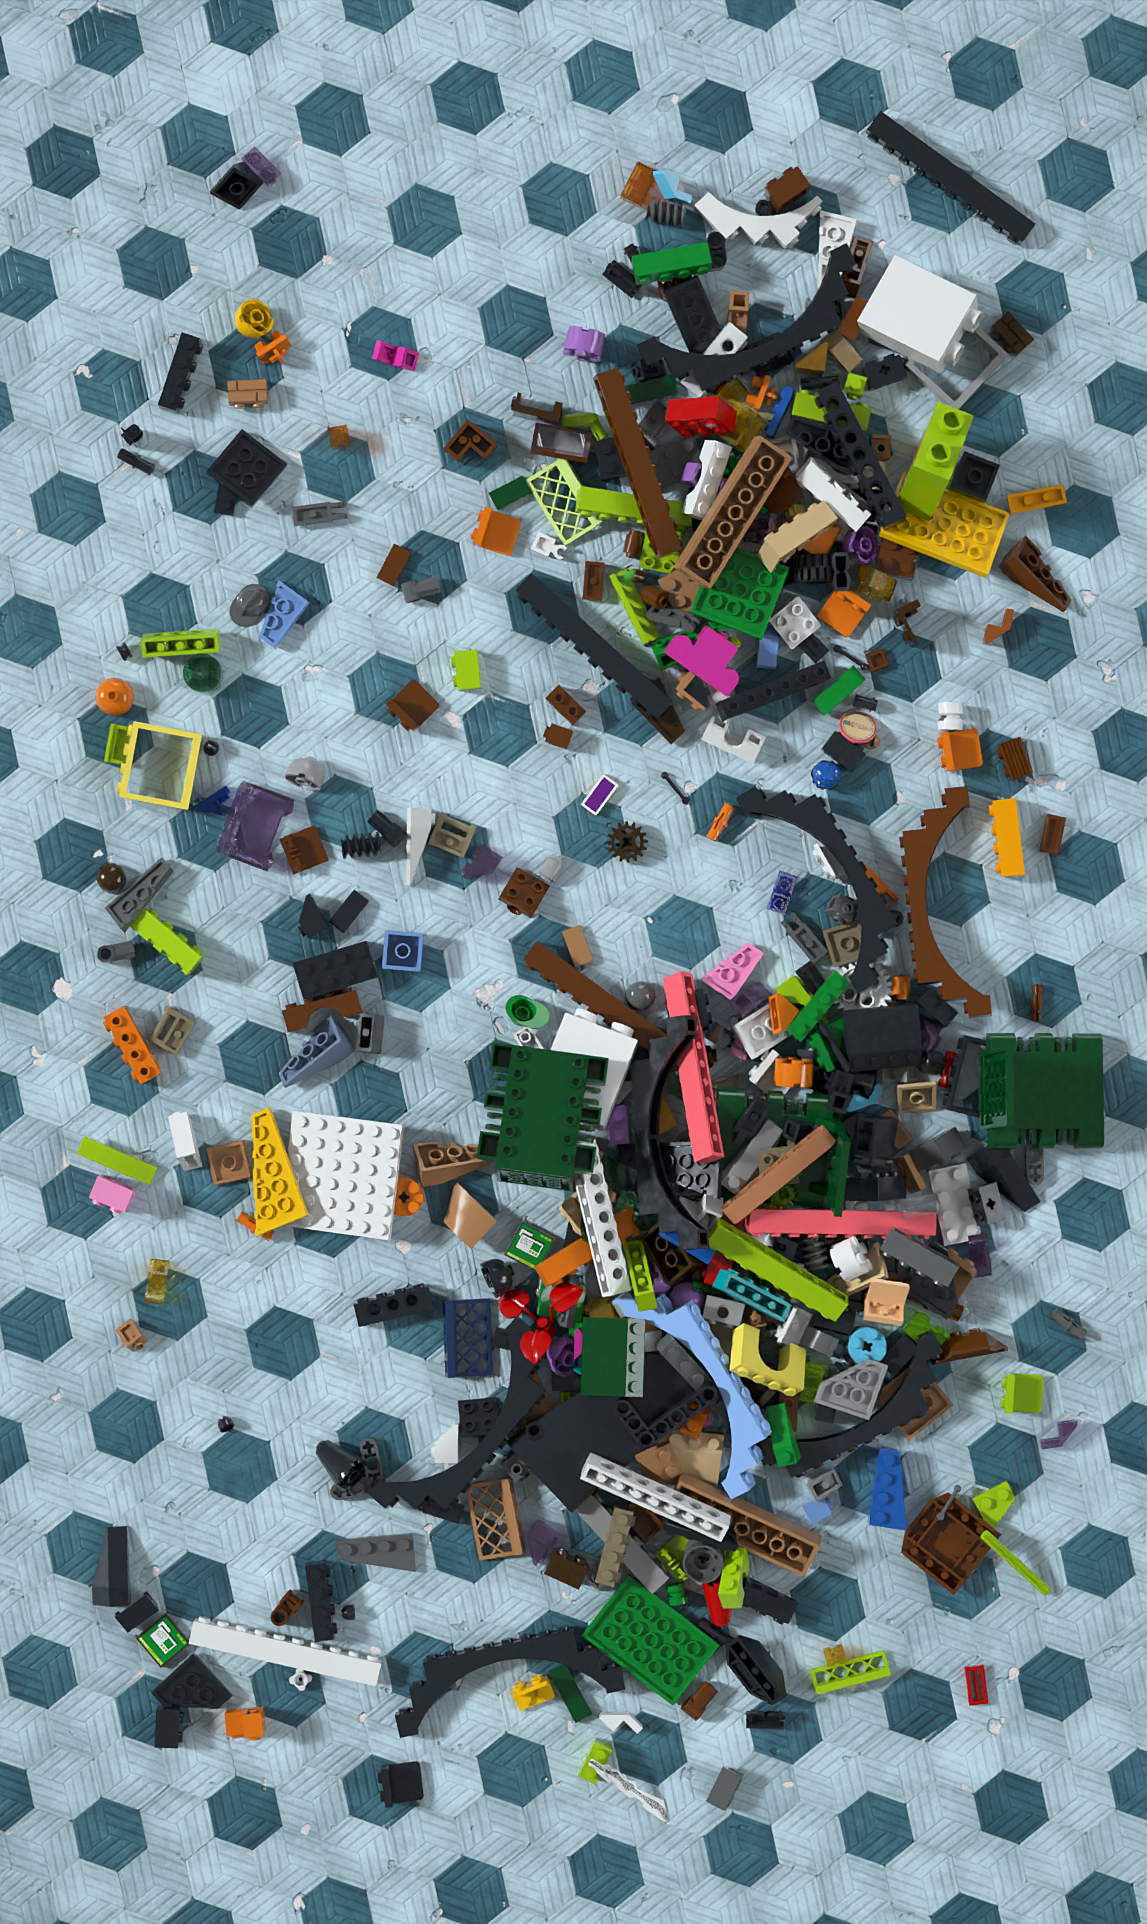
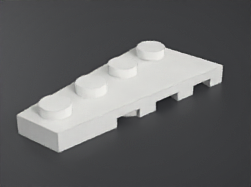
M820 210L818 289L825 275L829 260L827 252L846 243L850 249L857 219Z

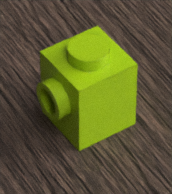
M848 373L843 390L846 398L851 400L861 399L867 377Z

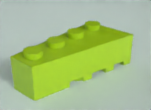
M144 908L130 927L146 941L151 942L160 953L168 956V959L174 965L181 967L182 972L190 975L204 959L203 951L195 944L193 947L187 943L189 939L179 932L177 935L172 930L174 927L169 922L159 920L157 918L159 914L152 908H149V910Z

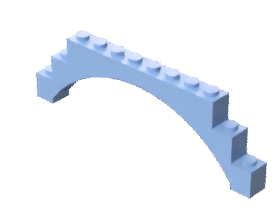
M633 1288L630 1291L624 1292L612 1301L621 1318L626 1316L635 1319H645V1322L671 1334L694 1353L713 1377L727 1408L732 1436L730 1466L726 1479L721 1484L730 1499L749 1491L756 1483L753 1475L747 1469L757 1465L764 1458L761 1449L756 1443L765 1439L772 1431L768 1421L760 1413L759 1406L751 1398L748 1388L740 1380V1376L730 1371V1359L720 1347L719 1340L711 1332L708 1322L700 1314L699 1307L694 1304L693 1300H690L674 1309L670 1299L663 1293L655 1297L657 1308L638 1312Z

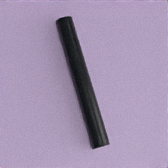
M823 1020L817 1022L818 1029L846 1073L851 1071V1065Z

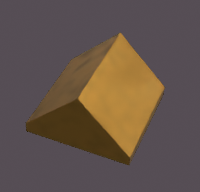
M825 341L795 364L793 371L796 374L822 375L823 377L828 343Z

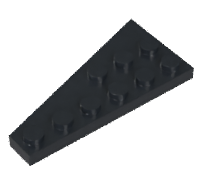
M660 1142L662 1161L669 1182L721 1199L723 1158L707 1164L694 1162L691 1142ZM635 1143L617 1144L615 1162L636 1170Z

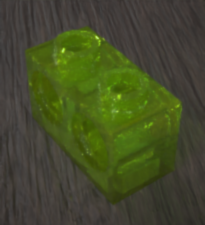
M805 1361L804 1390L799 1392V1400L816 1403L814 1400L819 1385L823 1381L824 1364Z

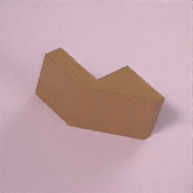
M731 290L727 323H732L741 332L746 334L750 292Z

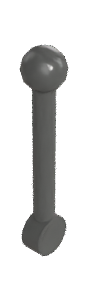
M960 1485L954 1486V1492L950 1496L941 1513L937 1514L938 1520L944 1519V1514L946 1510L950 1506L957 1492L961 1491Z

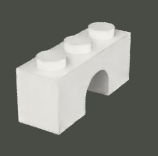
M713 713L701 740L754 764L766 737L748 729L744 736H736L729 730L731 720L722 722L720 715Z

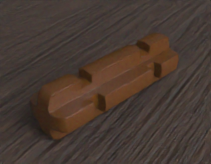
M1033 984L1032 992L1034 994L1032 995L1031 1010L1033 1011L1030 1019L1031 1021L1039 1022L1042 1016L1040 1011H1042L1043 995L1041 993H1043V985Z

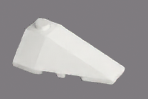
M407 809L406 886H411L431 832V827L435 825L436 814L432 813V809Z

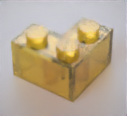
M859 564L857 569L860 577L858 593L867 597L871 596V600L879 603L882 600L890 602L898 580L875 568Z

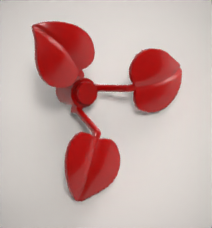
M571 1283L556 1285L549 1296L553 1302L550 1304V1319L543 1317L538 1320L525 1307L529 1304L530 1297L523 1290H509L500 1296L499 1310L504 1317L513 1319L516 1316H520L524 1310L536 1322L537 1330L525 1333L520 1341V1348L524 1356L533 1364L537 1365L540 1358L551 1346V1337L556 1332L553 1325L555 1323L554 1308L559 1313L571 1309L580 1299L584 1291L582 1287Z

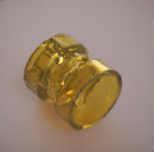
M838 1644L834 1648H823L828 1667L834 1666L838 1662L840 1664L846 1663L842 1644Z

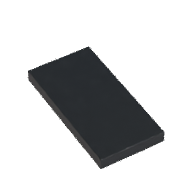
M696 275L663 291V295L688 352L703 355L722 330L700 279ZM726 341L723 343V348L728 346Z

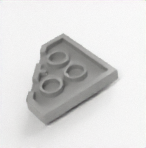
M867 1359L821 1382L814 1401L869 1420L888 1365Z

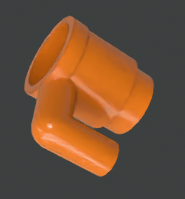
M892 976V994H894V999H909L911 976Z

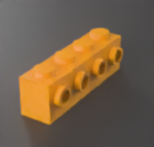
M1016 798L991 801L988 809L989 816H993L994 823L991 824L992 836L995 835L996 843H993L994 855L998 857V862H995L996 874H1000V877L1024 875Z

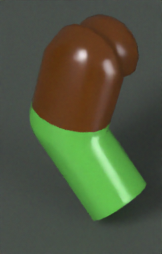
M633 568L620 576L619 580L623 586L630 581L642 583L646 580V573Z

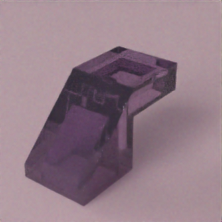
M987 1233L968 1236L970 1260L975 1264L974 1267L977 1270L974 1278L992 1275Z
M1075 1419L1057 1421L1058 1437L1039 1439L1040 1447L1042 1449L1062 1447L1077 1427V1421Z

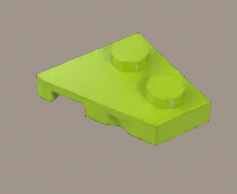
M1007 1481L972 1497L982 1519L993 1528L1016 1499Z

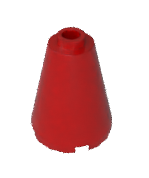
M722 1572L714 1581L702 1583L711 1621L720 1627L726 1626L731 1621L733 1608L722 1607L718 1595Z

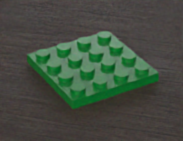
M736 547L711 589L699 587L690 613L762 640L790 567L778 563L776 569L770 573L757 555Z

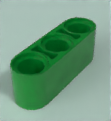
M853 665L817 696L812 703L825 716L866 679Z

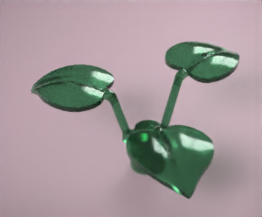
M609 1155L606 1156L601 1163L608 1190L612 1189L614 1193L621 1194L618 1198L619 1206L612 1211L613 1215L620 1209L627 1210L632 1207V1211H634L632 1220L635 1226L643 1231L650 1230L658 1223V1215H639L637 1195L632 1191L617 1190L623 1187L626 1182L627 1176L624 1169ZM582 1218L580 1222L581 1238L584 1242L589 1243L584 1219Z

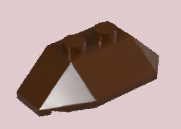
M980 1328L969 1329V1333L961 1334V1331L952 1332L940 1344L943 1353L940 1354L939 1358L931 1361V1364L935 1365L1008 1351V1347L984 1330H980Z

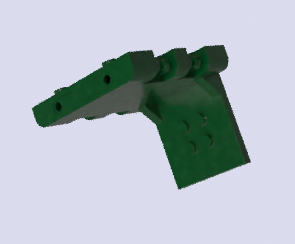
M986 1033V1051L979 1053L980 1130H987V1148L1016 1149L1018 1143L1019 1145H1024L1025 1130H1029L1030 1144H1036V1149H1053L1055 1143L1061 1145L1063 1140L1062 1130H1066L1068 1145H1073L1074 1142V1149H1102L1104 1146L1102 1035L1100 1033H1073L1072 1039L1071 1037H1066L1065 1052H1061V1040L1059 1037L1054 1038L1052 1033H1035L1034 1037H1029L1028 1052H1024L1022 1037H1018L1016 1041L1014 1033Z
M493 1042L489 1069L494 1072L507 1073L508 1075L493 1074L492 1079L506 1081L507 1085L506 1087L491 1086V1091L505 1093V1095L486 1092L484 1109L503 1113L487 1112V1117L490 1119H500L501 1125L486 1124L485 1129L499 1131L500 1134L480 1131L476 1157L479 1160L495 1162L497 1181L573 1192L574 1173L593 1175L597 1147L578 1144V1142L587 1144L594 1142V1139L591 1137L579 1136V1131H595L594 1126L581 1123L600 1124L602 1108L583 1105L597 1106L599 1101L584 1098L585 1092L599 1094L601 1092L600 1088L586 1086V1084L605 1086L609 1058Z
M717 1088L716 1112L721 1141L724 1142L722 1171L749 1141L745 1138L740 1147L732 1142V1138L735 1135L733 1131L735 1125L753 1099V1095H748L747 1105L744 1107V1088ZM768 1090L767 1101L772 1103V1107L759 1128L769 1119L783 1130L786 1119L790 1117L817 1126L823 1125L836 1139L832 1147L802 1170L803 1175H799L800 1183L784 1185L775 1192V1201H780L782 1189L787 1190V1202L792 1201L793 1191L796 1190L794 1204L799 1207L822 1208L823 1198L826 1197L834 1217H842L850 1140L839 1115L833 1113V1110L827 1109L828 1094L806 1093L805 1111H803V1099H798L797 1110L794 1111L791 1110V1098H786L785 1110H783V1092ZM781 1134L776 1147L787 1146L788 1139ZM721 1184V1197L723 1201H728L735 1194ZM771 1195L762 1204L772 1205L773 1195Z

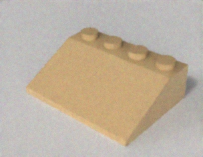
M675 1429L653 1445L655 1446L669 1440L682 1472L717 1488L724 1441L723 1432L702 1430L698 1440L695 1441L679 1434L680 1429ZM642 1465L641 1475L660 1484L676 1485L680 1477L678 1475L668 1481H664Z

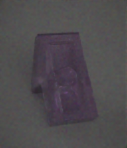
M919 1013L922 1046L927 1053H934L942 1040L939 1034L943 1025Z

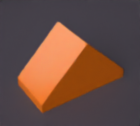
M780 993L768 997L773 1035L785 1031L799 1012Z

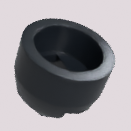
M214 740L207 741L203 746L205 754L208 756L216 755L219 752V744ZM208 744L216 747V750L209 747Z
M223 1416L222 1419H218L217 1424L220 1432L224 1433L233 1429L234 1423L230 1417Z
M354 1604L344 1606L341 1610L343 1613L342 1617L345 1620H355Z

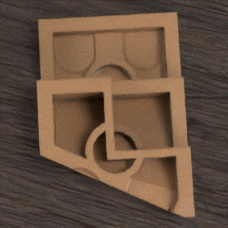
M456 1182L444 1223L472 1249L497 1220L469 1192Z

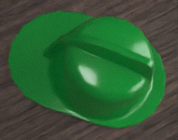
M523 995L510 997L505 1006L506 1013L511 1021L520 1027L525 1026L539 1029L544 1027L550 1019L549 1010L545 1005Z

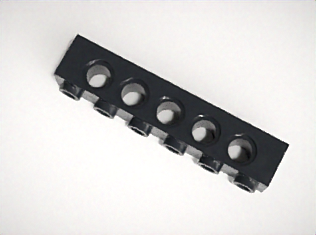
M824 660L721 700L715 705L722 722L826 682L831 679V675Z

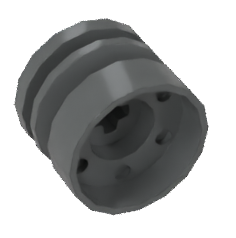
M689 1540L683 1557V1569L686 1575L692 1581L698 1583H709L717 1579L723 1569L724 1550L717 1546L705 1545L700 1541Z

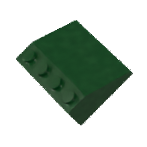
M583 1317L580 1395L643 1397L645 1319Z

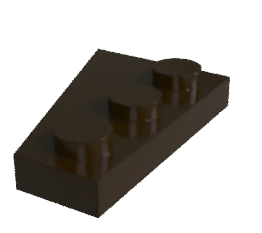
M658 677L653 684L668 697ZM631 703L670 745L685 732L673 705L659 720L655 718L651 720L644 713L645 709L641 705L637 707Z

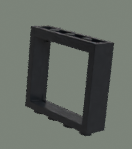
M963 1035L957 1042L956 1049H959L957 1057L954 1056L952 1062L954 1071L953 1075H950L948 1078L947 1086H949L948 1094H944L942 1105H945L944 1109L980 1118L978 1111L952 1105L967 1043L986 1046V1040Z

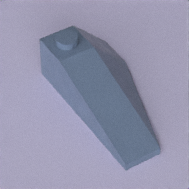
M332 1015L315 1027L313 1036L308 1042L304 1041L301 1046L303 1048L297 1055H293L279 1072L280 1079L285 1088L340 1063L355 1051L350 1037Z

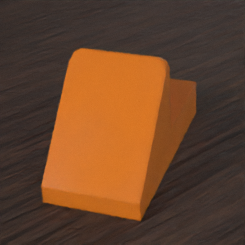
M695 1401L689 1407L694 1409L697 1408L699 1404ZM706 1407L685 1422L679 1434L697 1441L712 1407Z

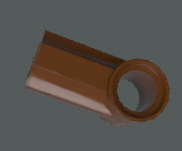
M705 1680L694 1695L690 1696L683 1703L681 1710L697 1721L706 1710L708 1703L718 1693V1690Z

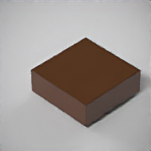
M883 648L865 655L871 673L890 666Z

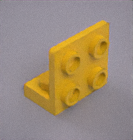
M538 1674L531 1678L532 1681L527 1683L520 1681L514 1684V1688H511L512 1699L515 1698L519 1711L555 1698V1693L547 1675Z

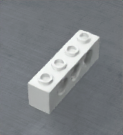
M728 322L703 355H724L736 353L737 350L742 351L748 343L745 341L748 337L732 323ZM727 340L732 343V349L728 352L723 349V343ZM689 371L690 376L684 378L680 383L700 398L701 395L705 397L707 395L706 391H700L692 372Z

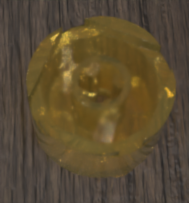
M613 1296L588 1299L587 1304H584L587 1316L619 1318L618 1312L613 1306L612 1301H610V1298Z

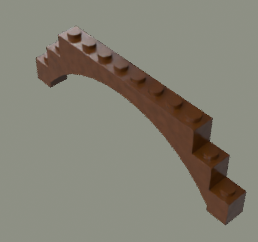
M968 786L944 788L945 794H941L942 806L946 805V807L923 810L924 815H920L921 827H925V829L902 831L903 836L899 837L900 848H904L905 855L901 856L902 867H906L907 874L903 875L904 886H908L909 893H905L906 905H910L911 912H907L908 924H912L913 931H909L910 943H914L915 950H911L912 962H916L917 969H913L914 981H918L919 985L942 983V986H938L939 998L943 997L944 1002L967 1000L963 1005L964 1014H968L969 1019L992 1016L990 995H983L971 987L949 965L933 937L926 910L927 875L935 849L952 821L965 808H970Z

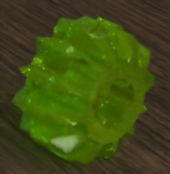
M787 1184L781 1187L769 1197L772 1198L769 1203L771 1205L776 1203V1209H779L781 1204H783V1209L786 1210V1204L788 1203L793 1207L794 1204L791 1200H799L794 1195L800 1193L799 1189H794L797 1184ZM786 1189L785 1191L787 1193V1196L783 1195V1197L781 1198L778 1192H783V1190Z

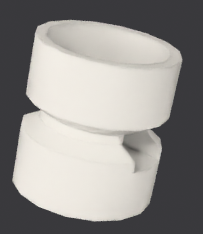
M938 703V714L941 715V718L938 719V730H963V719L960 718V715L963 714V703Z

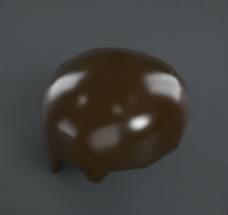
M105 863L99 867L96 874L99 887L109 894L118 893L126 884L127 879L124 870L115 863Z

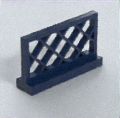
M490 1298L443 1300L445 1377L492 1375ZM478 1303H485L486 1310L480 1316L473 1308ZM456 1304H465L469 1308L462 1317L456 1312ZM470 1311L478 1317L472 1326L464 1320ZM480 1320L486 1324V1330L482 1335L474 1329ZM461 1321L469 1327L463 1336L457 1332V1326ZM471 1330L479 1336L472 1345L465 1339ZM481 1339L487 1344V1349L482 1354L474 1348ZM462 1340L470 1346L463 1355L457 1351V1345ZM472 1349L480 1356L473 1364L465 1358ZM483 1358L487 1362V1371H479L474 1366ZM464 1359L470 1367L466 1372H458V1364Z

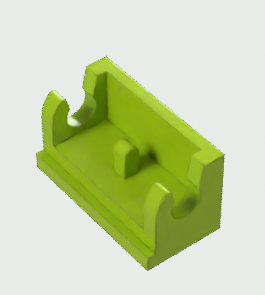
M111 724L104 762L121 765L122 762L125 763L126 755H123L125 743L129 744L130 736H127V726Z

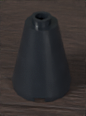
M323 1440L316 1446L317 1457L340 1491H347L345 1488L349 1485L354 1487L365 1475L366 1470H364V1467H368V1464L364 1459L330 1440Z

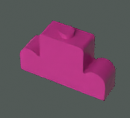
M704 626L693 643L686 635L677 634L663 651L726 697L730 695L739 681L738 673L733 668L726 667L738 651V648L727 640L729 636L721 630L717 633L709 626Z

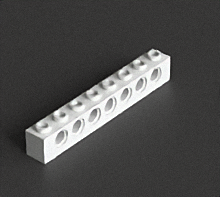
M594 1139L592 1144L578 1143L580 1145L597 1147L593 1175L574 1173V1181L602 1297L630 1291L631 1287L630 1278L626 1270V1261L621 1250V1241L616 1229L617 1223L613 1216L612 1203L608 1195V1185L605 1182L603 1165L600 1162L599 1148Z
M591 1452L582 1468L580 1479L721 1542L729 1528L731 1515Z

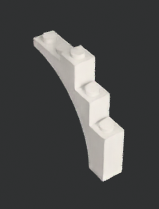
M708 192L695 204L694 209L716 232H720L723 235L725 242L728 239L732 241L740 233L738 231L740 229L754 245L764 243L769 238L768 233H770L786 249L788 246L792 248L799 241L800 233L796 228L801 229L808 222L806 219L811 214L815 216L822 209L820 207L822 200L816 196L809 203L794 211L774 216H756L733 210Z

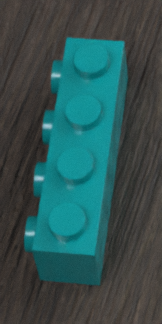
M730 1268L728 1271L720 1269L712 1285L714 1288L773 1319L784 1322L792 1306L784 1301L785 1297L777 1293L772 1295L769 1293L770 1289L759 1285V1287L753 1285L755 1281L745 1276L743 1279L738 1277L739 1273Z

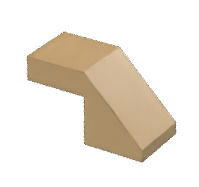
M837 331L827 334L820 340L821 344L825 341L828 343V351L848 373L852 372L863 362L861 356Z

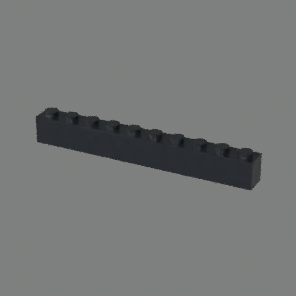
M882 111L878 113L867 128L866 134L870 141L875 144L877 142L884 146V151L890 155L895 154L903 165L913 167L914 172L918 176H925L930 180L929 183L937 189L940 187L946 191L945 195L952 200L957 199L965 210H972L976 213V217L980 221L990 223L992 225L991 228L999 234L1001 232L1005 234L1010 243L1021 245L1034 228L1036 223Z
M532 573L516 589L518 593L516 597L523 604L528 602L532 606L530 610L538 617L542 615L546 619L545 623L552 630L556 628L560 631L559 636L565 642L571 641L575 645L573 649L582 656L584 653L589 658L587 660L589 664L595 669L598 666L603 671L601 674L608 681L614 680L617 683L615 687L623 694L627 692L631 696L630 701L637 707L641 705L645 709L644 713L651 720L654 718L659 720L673 705L671 699Z

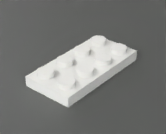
M966 1163L929 1171L928 1175L944 1246L982 1238L980 1226L976 1224L967 1189L971 1188Z

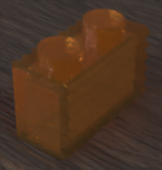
M637 161L620 195V199L640 209L643 204L647 205L651 197L648 193L651 187L655 189L657 185L653 177V171L657 170Z

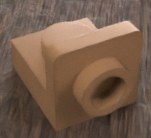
M131 1318L116 1329L125 1346L133 1352L142 1349L145 1343L148 1342L147 1337L141 1333Z

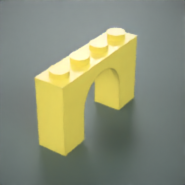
M743 1323L733 1330L730 1359L731 1372L751 1379L755 1383L766 1385L770 1389L783 1392L787 1396H794L804 1390L805 1348L793 1343H789L779 1350L778 1370L775 1371L767 1367L759 1355V1329Z

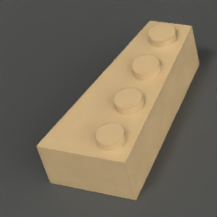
M824 500L819 504L815 502L807 509L806 513H799L793 518V522L790 524L788 522L784 523L777 533L771 532L764 538L765 542L757 556L770 573L776 569L781 560L785 563L796 552L795 549H798V551L802 550L809 544L810 538L814 541L835 524L838 517Z

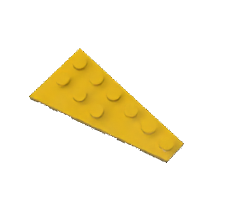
M266 1108L251 1115L254 1147L252 1156L254 1158L255 1236H260L309 1216L271 1108Z

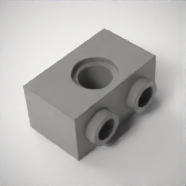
M707 1294L702 1317L708 1323L716 1324L718 1321L724 1323V1327L735 1329V1326H740L745 1303ZM726 1307L728 1309L727 1316H718V1309Z

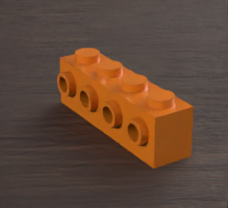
M122 1006L104 1016L105 1021L103 1024L108 1032L111 1031L115 1038L112 1040L117 1049L121 1048L124 1053L122 1058L127 1066H131L133 1070L131 1075L136 1083L139 1081L140 1084H143L163 1073L126 1006Z

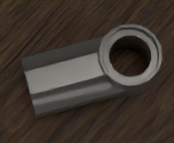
M437 576L401 584L406 603L421 600L422 597L441 592Z
M133 940L101 946L97 951L98 959L103 963H110L136 957ZM104 949L111 951V957L107 960L101 958V952Z

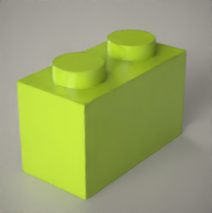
M477 649L454 651V656H451L452 668H456V675H453L454 687H458V691L481 689Z
M594 1738L578 1771V1776L596 1785L600 1775L594 1768L589 1766V1763H592L602 1771L604 1768L599 1767L590 1760L594 1759L601 1764H606L612 1752V1745Z

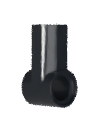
M379 810L367 821L394 848L407 834Z

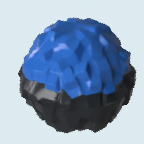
M822 760L817 762L811 771L813 784L821 790L836 788L841 777V768H838V765L833 761Z

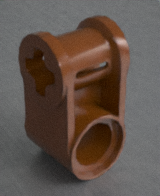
M289 1589L272 1611L271 1622L276 1626L284 1625L301 1607L304 1600H300ZM282 1612L285 1615V1619L277 1621L274 1614Z

